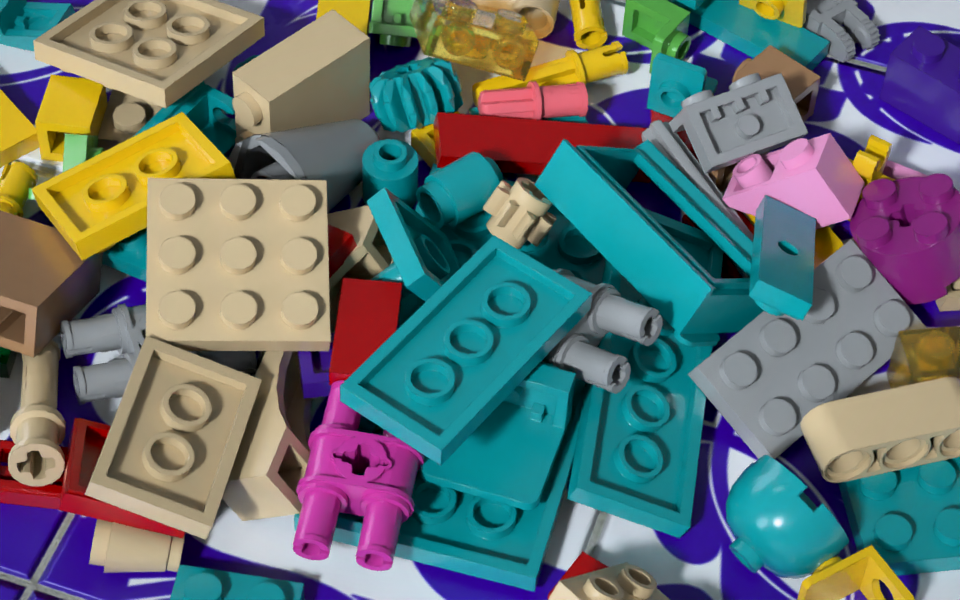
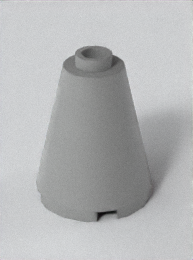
M343 120L252 135L235 145L229 155V161L231 162L236 179L327 180L328 214L362 182L363 153L368 146L379 141L380 138L377 132L362 120Z

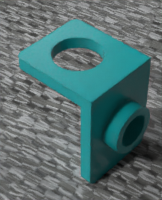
M658 53L652 65L647 109L674 118L683 109L681 102L686 98L705 90H711L714 95L717 90L718 81L708 77L707 70L703 67Z

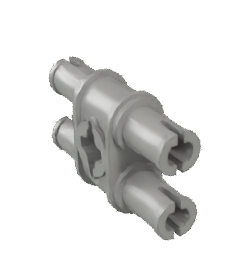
M561 268L554 270L593 293L592 303L589 312L541 362L576 373L575 380L584 381L614 394L619 393L629 380L631 373L630 363L626 362L627 358L625 356L614 354L597 346L605 334L609 332L649 346L656 341L663 325L662 316L658 315L659 311L655 308L622 298L617 289L611 284L600 283L597 285L575 277L570 270Z
M123 303L118 304L117 308H113L111 314L73 321H61L60 335L66 359L78 355L118 350L119 354H124L125 359L109 361L108 363L73 367V384L79 405L97 400L121 398L146 337V304L127 307ZM188 351L248 375L256 374L257 358L255 351Z

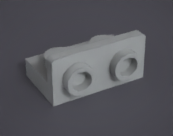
M759 73L745 76L729 85L730 91L716 96L713 95L711 90L696 93L681 102L683 109L669 123L673 133L686 131L704 174L740 162L753 154H763L788 145L792 141L803 138L808 134L782 73L765 79H761Z

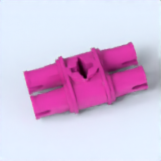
M344 380L335 381L330 388L322 425L315 428L310 433L308 439L309 459L305 475L299 480L296 488L302 507L293 541V551L306 559L324 560L328 558L339 513L364 516L356 552V562L360 566L374 571L389 570L393 564L401 523L408 520L414 511L415 504L412 494L417 470L420 469V464L423 465L425 456L384 429L382 435L359 432L361 414L340 401V385Z

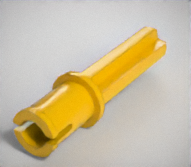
M614 41L609 45L577 53L575 50H568L564 58L475 83L472 86L473 101L475 106L478 107L479 94L483 90L527 87L528 82L536 81L539 86L576 84V82H583L586 86L588 83L619 74H627L628 60L626 52L618 53L623 48L619 41Z

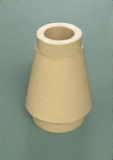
M97 519L89 564L103 566L104 573L178 572L185 535L182 539Z

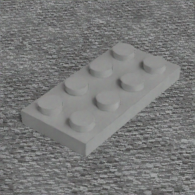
M850 239L814 269L813 305L803 321L786 314L775 316L763 311L695 367L688 375L758 459L763 455L776 459L803 435L800 423L810 410L821 404L846 398L923 331L926 326L853 240Z

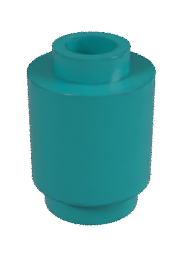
M384 139L374 142L366 148L362 156V198L365 205H368L366 202L368 199L385 187L409 207L413 208L417 201L418 155L411 145L401 140Z
M470 152L427 176L424 185L417 189V201L424 216L435 227L441 228L446 224L456 226L483 210V206L503 180V176L494 160L489 157H483L477 152Z

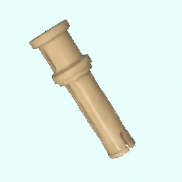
M53 340L34 358L22 354L20 410L13 415L10 421V437L15 445L8 454V470L11 476L19 483L31 487H42L52 484L61 477L65 469V455L59 445L65 438L66 422L62 414L57 410L60 348Z

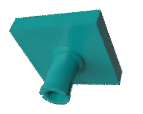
M384 187L366 202L394 263L370 280L402 283V299L414 293L426 302L461 268V265L446 234Z

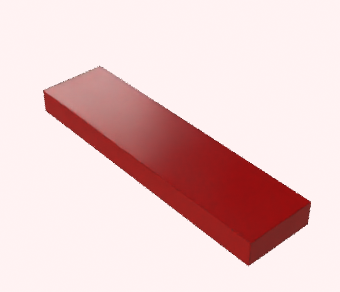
M437 112L433 123L437 168H443L470 152H477L483 157H489L494 160L503 173L541 175L563 139L568 140L574 147L582 145L634 149L643 143L641 135L647 129ZM639 169L631 182L650 183L651 179Z

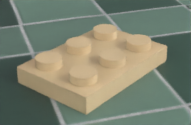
M146 336L85 495L206 540L213 527L262 380Z

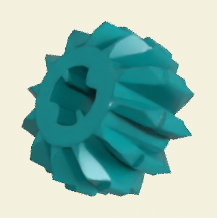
M427 57L422 60H412L403 65H396L391 70L381 72L369 84L370 101L376 118L380 120L383 129L390 132L399 131L403 133L410 129H421L423 126L434 123L437 112L454 113L464 104L458 74L453 70L449 60L443 57Z

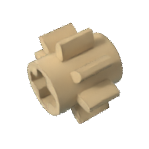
M519 177L513 186L502 180L483 206V210L492 215L486 223L489 232L517 249H521L527 240L536 247L539 246L557 219L554 215L547 212L552 203L534 185L533 181Z

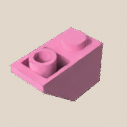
M827 133L809 140L800 138L777 151L762 156L760 154H753L741 160L733 169L732 178L722 199L728 207L756 216V209L764 196L767 195L815 218L816 229L852 218L865 182L832 134Z

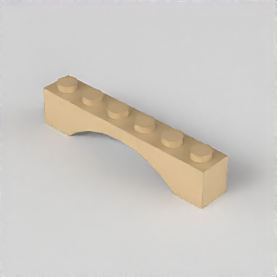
M368 205L327 214L328 224L352 234L357 244L355 249L345 259L344 264L329 279L330 333H335L343 278L370 280L394 263ZM266 351L255 375L256 378L262 381L222 497L225 503L242 521L300 514L302 504L298 499L296 488L299 480L305 475L310 454L308 439L310 436L313 398H303L297 351Z

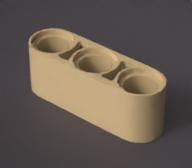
M943 377L834 400L810 410L803 417L800 426L822 477L827 482L841 483L960 457V378Z

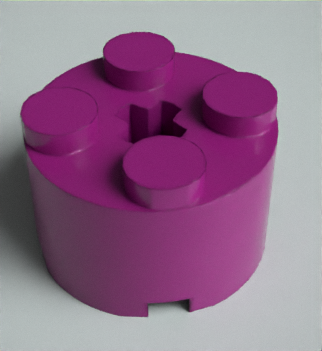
M937 173L927 177H908L894 181L882 178L868 183L862 191L863 199L856 205L850 219V231L854 243L907 305L927 303L947 295L946 286L960 277V192L954 187L953 180L948 175Z

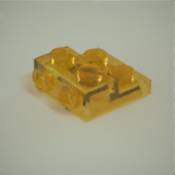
M414 0L409 14L424 55L521 81L526 80L539 41L530 23H528L524 16L506 9H499L497 12L480 10L470 0Z

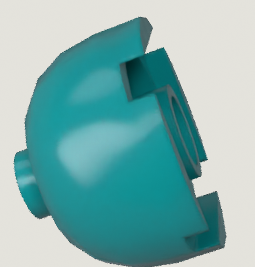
M763 455L755 463H751L731 487L726 501V523L736 540L729 545V548L737 559L753 573H756L763 566L778 577L799 579L812 575L822 563L837 557L840 551L849 544V539L828 508L823 503L816 507L803 492L808 487L785 466L768 455Z

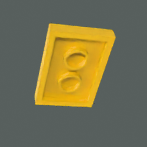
M181 112L31 189L38 206L83 261L94 254L111 249L117 242L147 227L148 178L236 179L231 162Z

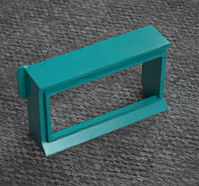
M563 139L534 185L647 302L659 311V314L675 329L673 335L680 343L689 347L715 346L720 341L717 333L739 332L764 311L749 296L750 278L714 279L626 191L639 169H641L750 277L753 241L648 139L634 149L582 145L574 147L568 140Z

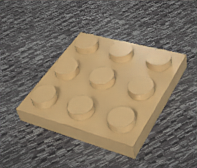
M94 0L33 40L35 59L60 68L64 72L73 73L92 80L106 88L115 89L145 100L151 105L167 108L264 37L265 27L264 17L216 0Z
M148 178L146 336L186 351H329L331 334L327 180Z

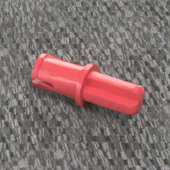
M536 81L528 82L527 87L481 91L478 98L479 115L535 120L568 116L585 117L588 112V93L583 82L539 86Z

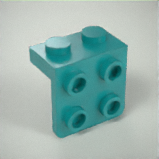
M540 362L441 466L425 456L423 465L420 464L422 479L432 484L522 510L535 509L539 505L571 419L576 373L559 369L549 363Z

